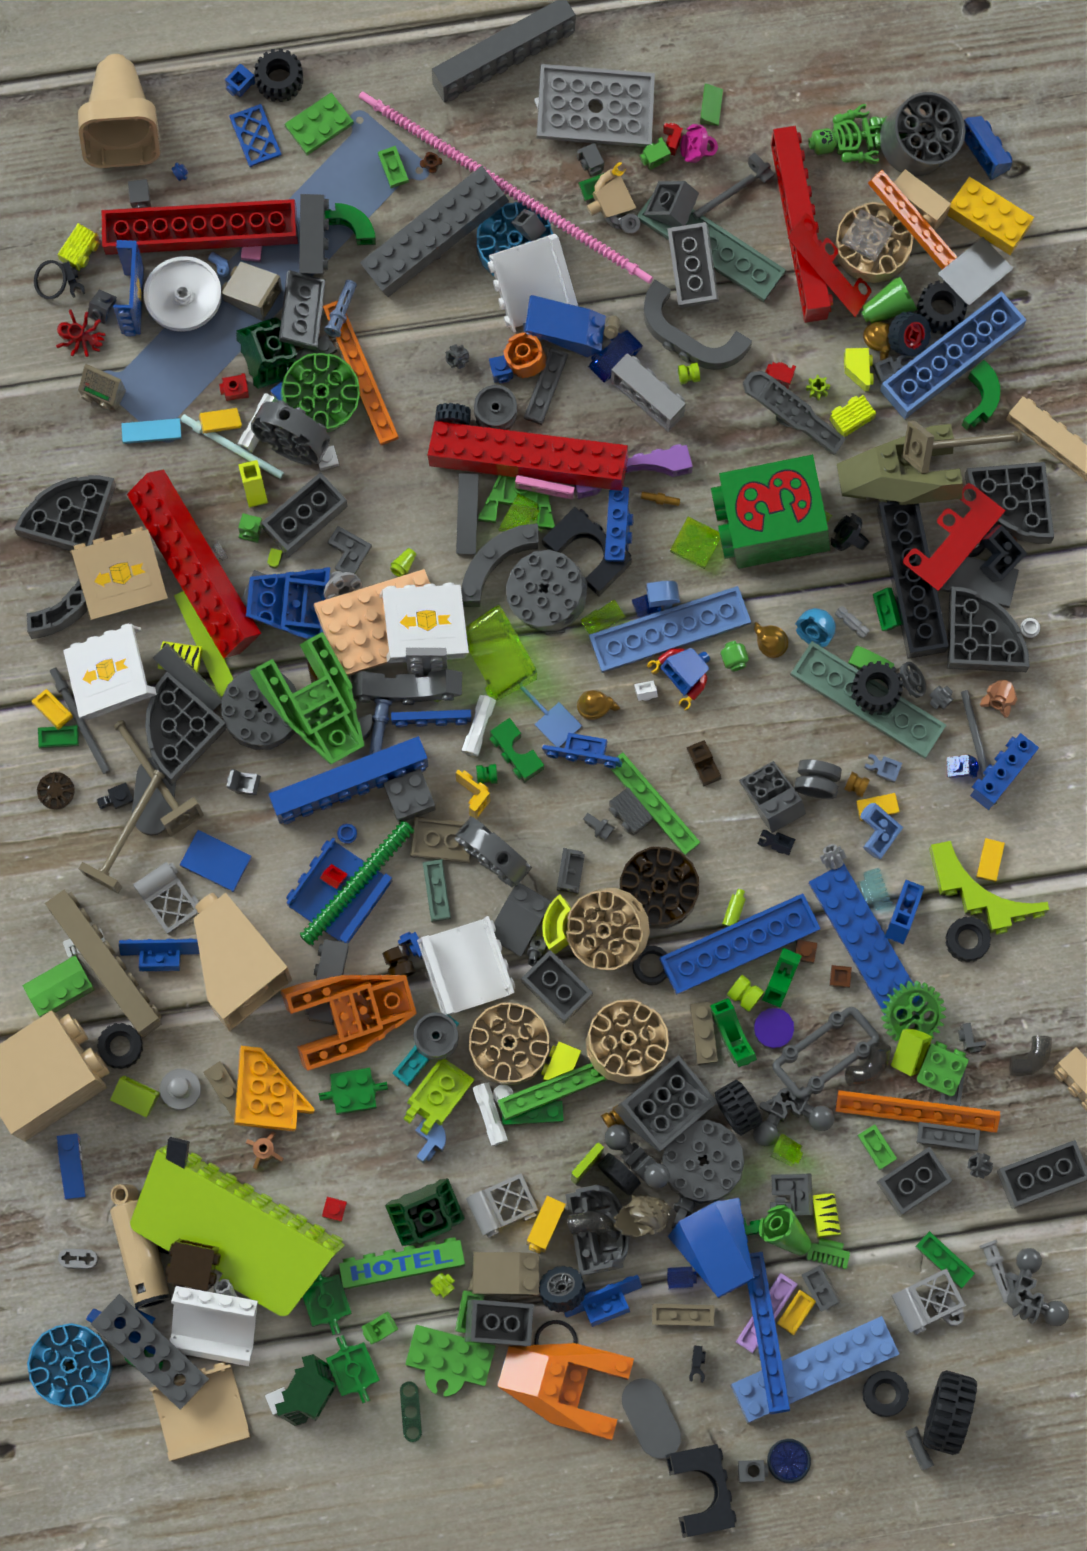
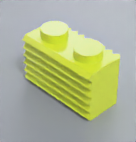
M78 223L57 254L59 260L64 263L69 261L71 267H75L77 271H80L82 267L84 268L88 264L91 252H95L100 245L98 234Z
M864 395L859 398L857 396L852 397L847 402L848 405L843 408L838 406L831 412L830 421L842 436H848L875 419L876 412Z

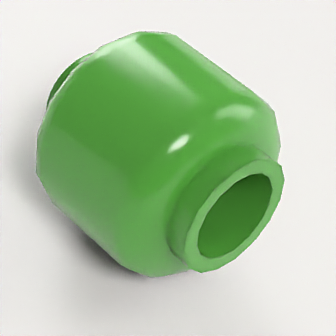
M736 641L726 643L725 648L720 652L725 668L731 669L732 672L744 669L749 661L745 646L742 643H736Z

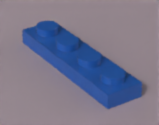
M471 710L391 712V722L396 727H407L408 724L424 727L429 723H435L436 726H446L447 723L466 725L467 722H471Z

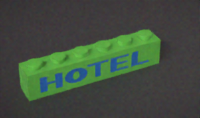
M456 1237L444 1239V1243L436 1244V1241L424 1243V1247L416 1248L415 1245L404 1247V1251L400 1252L391 1249L383 1251L384 1255L375 1256V1253L363 1255V1259L355 1260V1257L343 1259V1263H339L343 1288L345 1290L465 1266L461 1240L456 1241Z

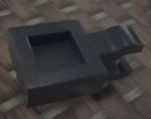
M69 261L63 263L62 265L67 273L71 296L73 298L76 297L74 293L76 289H80L82 294H85L84 286L75 280L79 278L76 268H71Z
M126 782L108 789L109 796L97 799L100 810L112 804L115 809H118L133 802V797Z
M762 830L760 836L766 839L759 838L757 844L762 847L771 845L770 849L776 850L781 854L790 855L796 839L779 832L774 835L768 830Z
M693 1346L692 1368L689 1375V1381L691 1382L693 1381L694 1374L701 1376L700 1383H703L705 1380V1374L700 1369L701 1364H705L706 1351H702L703 1346Z

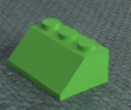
M76 955L22 985L39 1017H42L51 1010L56 1013L95 991Z

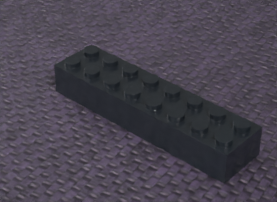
M897 501L880 502L877 507V514L894 597L902 624L900 626L907 659L945 653L949 645L938 592L903 563V559L914 548L930 559L919 503L900 505ZM917 554L909 557V563L912 566H919L922 562L921 557Z

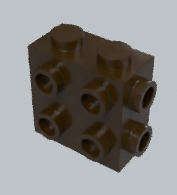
M180 1238L171 1244L169 1255L172 1258L171 1263H168L165 1275L168 1276L167 1282L173 1283V1287L186 1286L196 1290L208 1291L216 1283L217 1274H214L215 1267L220 1263L221 1254L218 1253L219 1247Z

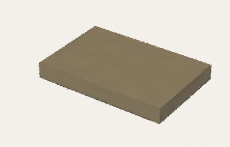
M415 817L410 857L470 863L471 855L454 840L456 838L455 834L465 822Z

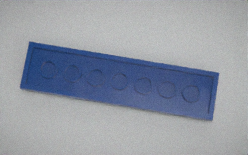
M843 863L840 868L831 869L809 881L808 884L880 1009L887 1008L883 1001L890 1000L887 994L894 995L893 988L899 991L900 984L907 987L908 981L912 984L913 982ZM919 996L913 998L912 1004L918 1001ZM899 1009L896 1016H900L903 1013V1009Z
M802 893L660 957L659 960L676 995L809 936L821 928Z

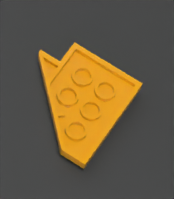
M241 1046L234 1125L295 1132L297 1113L313 1114L314 1107L262 1048Z

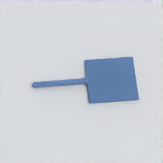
M524 686L520 687L545 714L535 723V726L556 747H560L567 740L568 733H575L582 727L560 702L550 711H547Z

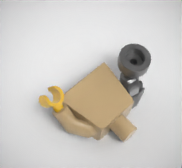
M618 162L613 169L600 176L595 185V191L592 193L595 201L587 205V209L591 216L601 211L606 222L613 228H622L626 233H634L640 228L639 218L634 214L620 215V213L635 209L636 206L621 177L626 169L619 171L618 166L622 163Z

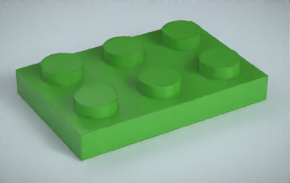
M331 92L286 122L285 127L305 154L309 155L352 126L354 121Z

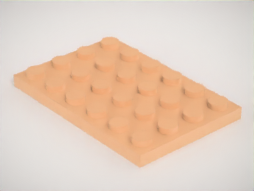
M425 569L314 603V609L324 635L347 676L387 664L386 655L389 652L386 621L383 598H380L379 595L382 589L387 586L404 588L406 585L423 587L425 584H430Z

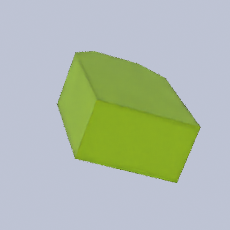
M271 548L267 560L269 567H279L283 554L282 550Z

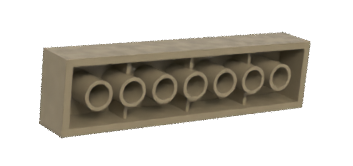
M64 889L47 901L45 905L142 1039L161 1026L162 1023L159 1020L162 1018L161 1014L154 1004L149 1006L150 999L142 988L140 990L136 988L139 984L130 972L128 974L125 973L127 968L119 956L114 958L115 951L107 940L104 942L101 940L104 936L95 924L90 925L92 920L84 908L79 910L80 903L73 893L70 892L68 894Z

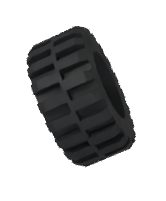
M948 1370L941 1372L931 1399L924 1429L923 1444L927 1448L951 1455L960 1453L968 1432L976 1399L977 1381L973 1377Z

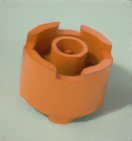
M523 332L509 338V343L504 349V357L514 374L523 379L535 376L544 370L546 354L536 336Z

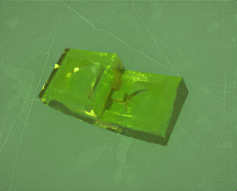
M614 599L599 610H594L580 621L590 635L607 629L626 616Z

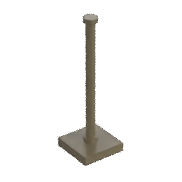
M913 420L908 421L902 457L919 472L928 473L932 449L1008 441L1018 443L1022 441L1023 436L1021 431H1014V433L934 441V436Z
M118 721L114 725L115 730H119L152 779L155 769L126 728L125 721ZM162 780L159 782L157 788L173 810L160 820L169 836L172 837L204 816L194 797L179 806Z
M157 770L154 771V777L102 868L97 870L84 862L78 868L84 876L118 894L122 886L118 880L110 877L108 872L159 782L165 778V775Z

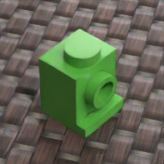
M661 137L658 139L657 144L652 143L646 146L643 154L639 155L642 164L644 166L647 165L649 170L670 161L671 153Z
M242 513L238 527L239 538L258 543L262 530V518Z

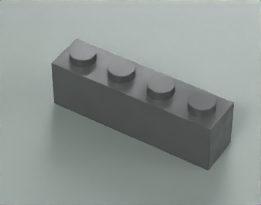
M324 939V944H320L318 956H321L320 963H316L314 975L317 976L316 980L344 974L349 950L348 943ZM329 1002L306 1009L305 1015H309V1021L333 1025L334 1020Z

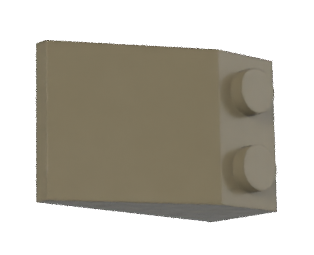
M473 1252L472 1294L539 1295V1253Z

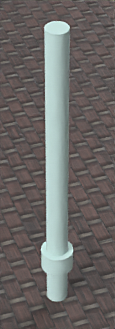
M185 414L181 417V422L192 427L196 433L203 434L199 420L195 421ZM216 432L204 433L205 436L246 460H258L259 467L279 479L283 477L284 472Z

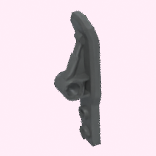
M763 371L749 373L743 381L745 393L777 415L775 418L779 423L804 432L833 455L838 452L846 438L816 416L811 406L772 376Z

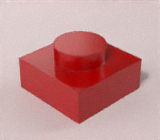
M331 864L322 873L320 879L338 889L346 880L348 874Z
M327 1197L322 1217L342 1222L347 1202Z

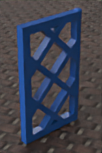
M261 104L229 115L249 167L282 156ZM259 110L262 116L261 121L252 118V113ZM242 117L245 119L242 128L237 126L236 118ZM248 121L259 124L255 133L245 129ZM262 126L267 128L268 138L258 135ZM243 133L253 136L249 145L244 144L241 137ZM256 138L265 141L262 151L252 147ZM269 143L274 145L275 153L268 154L265 152ZM250 150L260 154L258 159L251 161L249 157Z

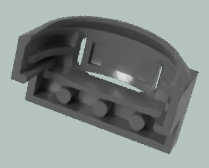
M600 1185L576 1189L574 1193L565 1194L581 1275L588 1276L624 1268L623 1262L629 1250L630 1236L623 1235L622 1231L614 1227L616 1222L614 1217L623 1208L617 1196L609 1190L608 1186ZM610 1206V1208L596 1210L600 1207ZM594 1215H595V1218H596V1221H597V1225H598V1229H599L600 1246H599L598 1237H597V1231H596V1226H595V1221H594Z

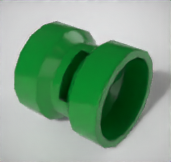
M490 764L487 767L476 765L478 784L480 782L483 784L488 782L498 784L496 764Z

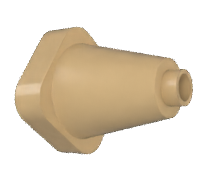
M108 55L97 66L89 102L83 104L78 110L79 137L83 160L88 165L96 168L139 166L153 163L160 156L156 108L152 102L146 100L134 64L123 55Z

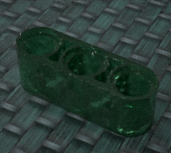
M407 1381L400 1387L403 1434L408 1442L415 1443L422 1437L419 1389L414 1382ZM410 1385L415 1388V1394L412 1397L404 1395V1388ZM410 1406L417 1409V1414L413 1418H409L405 1414L406 1409ZM411 1427H415L419 1431V1435L415 1439H410L407 1436V1431Z

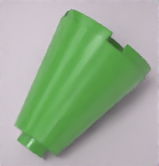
M899 276L863 306L864 311L861 313L865 321H870L872 324L894 318L902 312H914L917 308Z
M778 1205L768 1211L769 1214L765 1219H761L759 1235L767 1243L798 1256H802L810 1250L811 1240L792 1209L785 1205Z

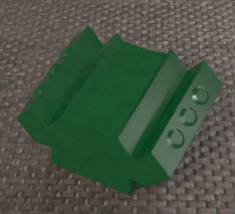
M277 317L236 330V341L241 344V353L247 363L249 374L253 376V386L257 389L283 381L285 374L296 361L297 353L294 345L279 341L281 320Z
M448 1178L439 1179L434 1184H428L417 1191L404 1194L399 1199L391 1200L385 1205L402 1246L411 1245L416 1242L422 1243L452 1230L451 1227L460 1224L465 1219Z
M314 1354L302 1357L304 1367L294 1369L295 1375L286 1391H282L284 1402L275 1404L277 1415L294 1426L306 1423L309 1418L316 1421L336 1387V1384L330 1381L332 1372L328 1363Z

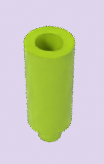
M737 889L736 895L732 894L722 926L729 927L739 921L746 900L743 897L744 890Z

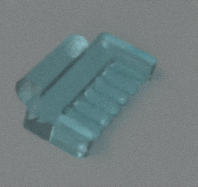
M880 868L864 872L865 880L859 882L867 904H874L876 910L892 905V901H889L890 897H885L888 896V892H885L887 890L884 887L885 883H880L883 882V878H880L882 876L879 873Z

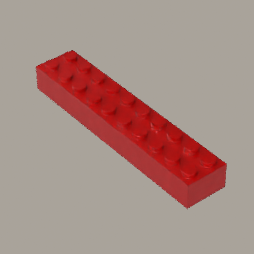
M796 126L773 129L770 143L788 236L805 213H808L813 220L816 214L814 203L811 204L810 197H812L811 186H807V179H809L808 169L804 168L803 164L805 153L804 150H800V144L802 143L801 133L797 132ZM806 218L804 225L808 230H812L813 223L810 219ZM816 222L817 230L814 232L811 238L820 247L822 242L817 238V233H819L818 222ZM789 240L804 322L827 320L829 312H831V306H833L832 294H828L829 286Z
M295 199L101 210L102 247L105 255L118 254L116 248L117 240L137 241L140 253L298 244L297 206Z
M434 421L427 454L429 466L509 477L519 475L548 482L618 491L623 489L629 457L628 445Z
M164 469L146 473L127 493L129 500L148 529L152 539L223 659L241 654L261 634L253 619L246 617L247 608Z

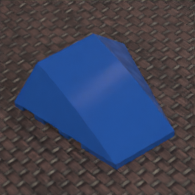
M330 567L250 577L246 617L307 640L323 632L314 609V603L326 600L324 589L330 578Z
M740 1198L717 1201L680 1220L668 1235V1238L718 1298L755 1279L751 1255L747 1245L748 1239L745 1234V1223L741 1212Z

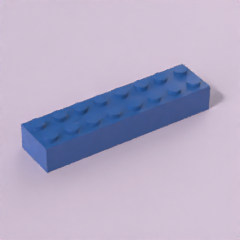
M418 736L271 792L269 797L279 824H289L295 821L296 817L301 815L303 817L310 816L317 809L325 810L332 807V804L340 801V803L349 801L351 796L356 794L359 796L365 795L370 792L369 789L374 787L378 789L383 788V783L418 769L424 772L425 768L428 767V758Z

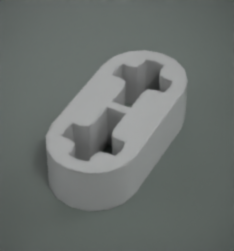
M64 1249L59 1253L58 1261L65 1268L92 1269L98 1263V1256L92 1250ZM67 1253H70V1256L77 1257V1260H70L69 1264H66V1261L62 1258L67 1256ZM87 1254H90L94 1261L87 1265L85 1261H80V1257L85 1258Z
M941 1291L936 1292L931 1296L930 1300L936 1302L935 1297H944L945 1293ZM947 1295L944 1304L949 1307L956 1306L955 1302ZM930 1303L932 1308L939 1313L941 1306ZM943 1307L941 1313L948 1309ZM963 1312L959 1313L957 1316L958 1322L956 1320L951 1321L949 1319L951 1317L950 1314L942 1317V1319L951 1326H957L963 1321L964 1314Z

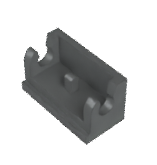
M563 848L557 891L579 894L585 857L582 851Z
M822 1265L802 1274L821 1312L841 1302Z

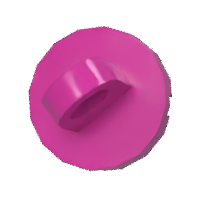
M690 125L686 129L688 130L687 133L683 134L681 138L680 151L682 157H685L686 162L697 163L703 156H712L717 152L718 144L716 140L708 136L706 128L702 125ZM708 143L710 145V151L707 150Z

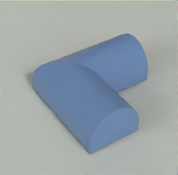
M871 803L864 808L860 818L875 831L863 848L873 857L881 859L903 827L876 803Z

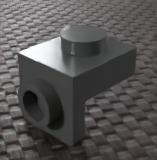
M99 289L89 302L88 318L96 321L100 319V323L104 324L107 320L108 312L116 303L117 297Z
M231 769L227 778V788L238 794L257 795L261 776Z
M971 1023L962 1024L961 1029L958 1030V1037L960 1042L963 1041L964 1051L970 1050V1053L981 1052L982 1048L986 1046V1041L974 1043Z

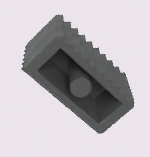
M628 787L609 801L610 813L615 818H620L623 822L621 826L627 833L631 832L632 835H635L653 821V817Z

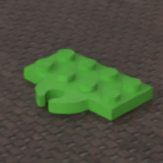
M416 1325L405 1365L425 1370L427 1387L434 1394L438 1392L437 1382L440 1380L447 1381L449 1386L444 1392V1397H448L461 1390L465 1381L485 1387L496 1346L486 1343L465 1342V1337Z

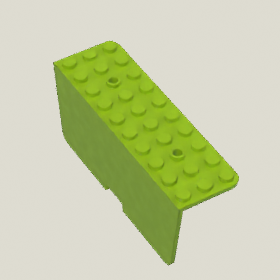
M167 1145L158 1149L130 1221L133 1231L167 1251H170L171 1244L179 1238L219 1247L218 1253L221 1254L219 1265L215 1267L216 1270L223 1273L219 1281L229 1279L234 1290L251 1300L258 1301V1304L279 1316L289 1315L332 1257L345 1246L342 1243L343 1239L335 1234L329 1235L325 1232V1228L318 1224H310L303 1215L291 1213L289 1207L281 1203L277 1205L272 1202L270 1196L264 1193L258 1194L251 1185L239 1183L234 1175L220 1172V1168L215 1164H207L201 1161L202 1157L195 1153H188L187 1165L183 1169L166 1159Z

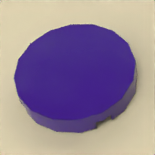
M769 1008L761 1012L756 1018L754 1033L758 1042L764 1047L771 1049L780 1048L792 1039L794 1022L784 1010Z

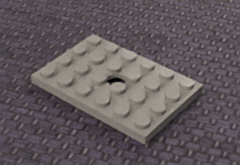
M541 64L536 139L646 147L652 144L655 73ZM593 100H597L603 105V109L599 113H593L589 110L588 104Z

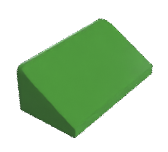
M710 84L704 85L700 124L719 126L723 89Z

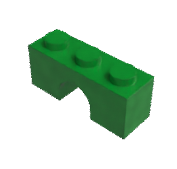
M508 718L490 731L491 737L489 739L495 748L499 747L503 752L501 754L502 758L507 764L511 763L514 767L512 771L518 780L522 779L525 783L544 770V764L533 749L526 754H518L514 751L513 744L521 738V732L511 718Z

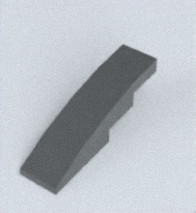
M459 473L456 554H476L479 474Z

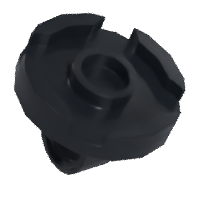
M851 513L850 517L844 516L834 529L836 535L834 538L831 537V545L839 551L848 549L852 544L864 550L870 541L860 533L862 519L854 513Z

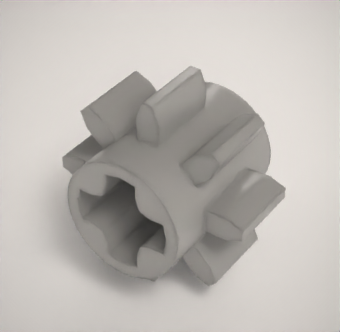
M835 844L826 846L823 849L824 855L820 856L825 867L830 869L840 868L844 863L842 859L847 858L844 849H841V846L837 847Z

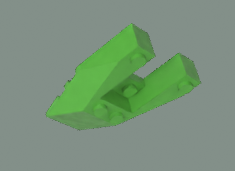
M321 632L300 644L319 680L292 694L273 659L250 671V674L259 690L281 718L331 765L362 748L364 741L360 722H358L357 707L353 699L352 684L326 636Z

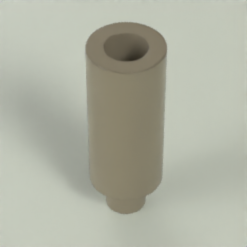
M610 316L607 319L604 335L609 339H614L618 335L621 322L617 316Z

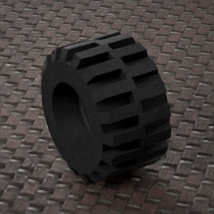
M280 48L279 51L271 49L269 54L267 51L263 53L264 57L260 56L258 58L254 71L259 92L264 94L266 99L271 97L273 102L276 99H279V102H283V99L289 101L292 95L296 97L298 95L297 90L301 91L304 81L300 60H297L295 54L291 56V51L286 50V52H283V49ZM278 69L290 73L287 79L280 82L273 81L268 76L271 72Z
M940 280L935 281L934 285L930 283L922 291L917 305V314L924 316L929 321V326L933 329V333L940 331V334H945L946 330L948 332L963 321L967 311V304L945 281L940 283ZM936 300L947 301L952 306L953 311L949 314H939L932 308L931 303Z
M877 661L876 664L869 662L867 666H862L860 671L858 670L851 687V692H853L852 698L856 700L855 704L857 707L861 706L863 712L868 710L871 715L874 712H877V715H882V712H890V709H893L897 702H899L903 691V680H900L901 675L896 673L894 666L890 668L889 663L886 662L885 665H882L881 661ZM872 679H879L887 685L889 692L883 697H874L867 691L866 683Z
M734 1080L715 1092V1099L721 1112L737 1134L742 1136L762 1124L761 1113L741 1082Z

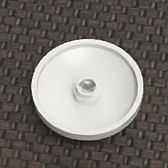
M180 256L162 262L150 273L144 287V301L150 316L162 327L173 331H190L205 325L213 318L221 303L222 289L217 274L207 263L194 257Z

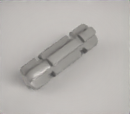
M841 606L835 612V615L839 619L842 618L843 622L853 631H857L856 634L861 638H864L870 630L865 625L862 626V623L854 615L848 613L845 607Z

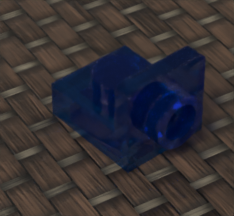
M647 594L631 601L638 619L661 611V606L649 608Z

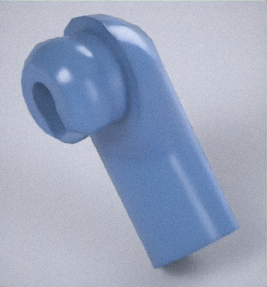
M212 252L208 260L216 264L219 276L226 277L230 271L228 260Z

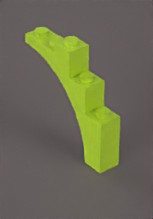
M951 841L930 846L929 851L940 895L953 896L958 894L957 891H960L965 914L971 913L973 916L983 913L982 910H985L991 933L996 932V935L1007 933V929H1010L1012 926L1011 920L1014 923L1025 921V918L1033 916V919L1044 917L1045 913L1049 911L1048 902H1014L985 890L964 870L956 857Z

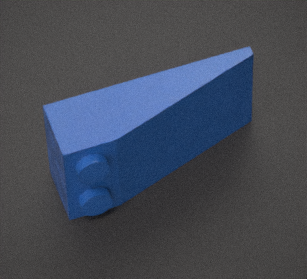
M531 295L529 297L525 332L588 358L602 351L606 316L591 309Z

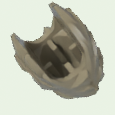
M642 1194L639 1196L631 1195L632 1201L619 1211V1214L614 1217V1220H616L614 1227L622 1231V1234L625 1236L640 1237L647 1234L654 1235L666 1228L671 1206H668V1203L660 1200V1198L649 1197L648 1195L643 1196Z

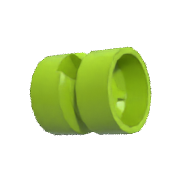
M741 975L731 987L727 996L733 1001L740 1000V1006L747 1012H750L765 991L757 985L751 987L749 979Z

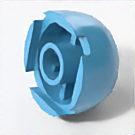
M817 608L806 610L795 623L797 625L796 632L802 640L808 644L813 641L821 647H826L831 642L836 630V624L832 616L827 611Z

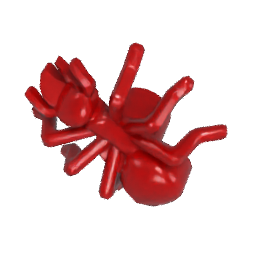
M70 309L69 314L73 323L62 322L57 327L59 336L63 340L69 341L57 344L56 347H68L73 342H76L75 348L71 352V356H74L78 352L79 344L82 341L85 356L89 357L85 343L89 341L92 350L100 352V349L95 347L103 346L99 341H104V338L101 336H106V334L98 332L89 335V333L97 329L101 320L98 319L92 328L84 332L88 324L89 313L85 312L84 323L81 326L76 322L74 314Z

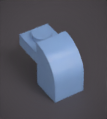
M659 581L647 583L646 591L649 608L664 606V610L672 608L673 604L681 603L677 582Z
M425 1118L415 1130L418 1135L427 1140V1143L417 1155V1159L422 1163L433 1158L436 1153L435 1147L443 1151L446 1145V1135L442 1125L440 1126L435 1123L427 1135L420 1131L423 1123L426 1121Z

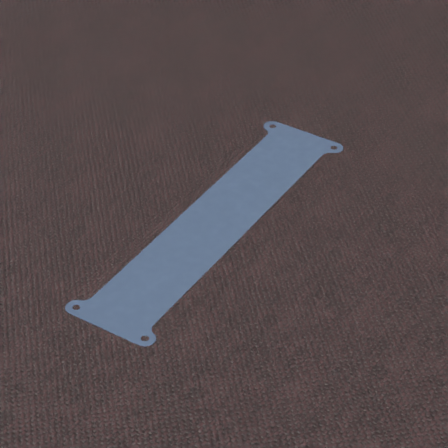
M358 110L351 114L350 117L354 121V124L351 126V135L289 198L295 199L297 206L298 244L262 246L261 262L241 260V248L228 261L229 274L226 277H221L217 273L221 288L225 282H229L233 268L235 266L238 267L240 262L280 276L282 291L264 321L273 318L283 308L287 272L291 270L299 273L300 194L326 195V199H329V209L332 211L335 210V203H342L359 209L369 218L399 187L390 188L378 157L379 151L396 146L408 179L424 180L430 173L428 169L422 168L423 172L417 174L415 170L417 167H421L420 161L422 159L365 111ZM362 117L363 123L358 124L356 118ZM329 225V231L325 230V238L329 239V248L325 250V258L329 260L354 234L351 229L343 225ZM302 273V274H306V275H309V276H313L315 273ZM221 299L218 311L205 325L190 331H173L164 328L123 371L113 372L106 370L104 372L121 379L126 392L120 405L139 422L177 419L241 352V344L236 341V330L262 321ZM164 440L163 442L170 443L175 440Z

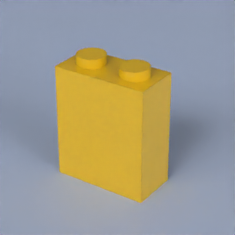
M549 1196L546 1197L526 1242V1245H529V1250L539 1254L541 1251L546 1252L565 1210V1203Z

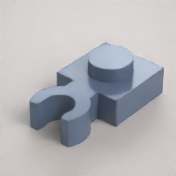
M869 754L868 759L873 760L874 764H865L864 768L869 771L878 770L876 776L895 783L902 763L885 756L880 761L877 756Z

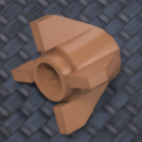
M999 680L988 687L987 695L982 698L980 706L990 707L991 705L993 708L1000 710L1004 718H1008L1011 705H1015L1017 701L1014 686L1008 680Z
M273 1131L267 1138L258 1139L256 1142L248 1139L246 1141V1144L253 1147V1152L256 1156L253 1166L255 1170L258 1169L262 1161L270 1160L272 1157L280 1162L284 1160L283 1157L275 1153L272 1142L276 1133ZM266 1145L267 1150L265 1152H261L260 1147H265Z

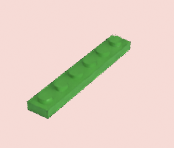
M622 752L617 756L622 761V767L616 766L615 769H609L626 788L628 787L653 817V820L686 856L700 844V841Z
M592 1063L499 1099L497 1103L506 1121L608 1079L596 1071Z

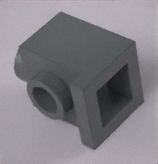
M595 143L577 150V159L581 162L584 171L587 170L590 176H597L604 170V161Z

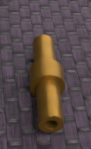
M642 491L641 499L654 501L659 505H664V503L675 506L680 505V498L665 496V493L658 492V494Z

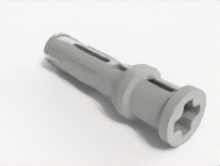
M996 1239L980 1245V1249L984 1251L987 1259L986 1265L991 1267L1003 1302L1006 1303L1010 1285L1005 1278L1006 1272L1002 1264L1004 1258L1000 1256Z

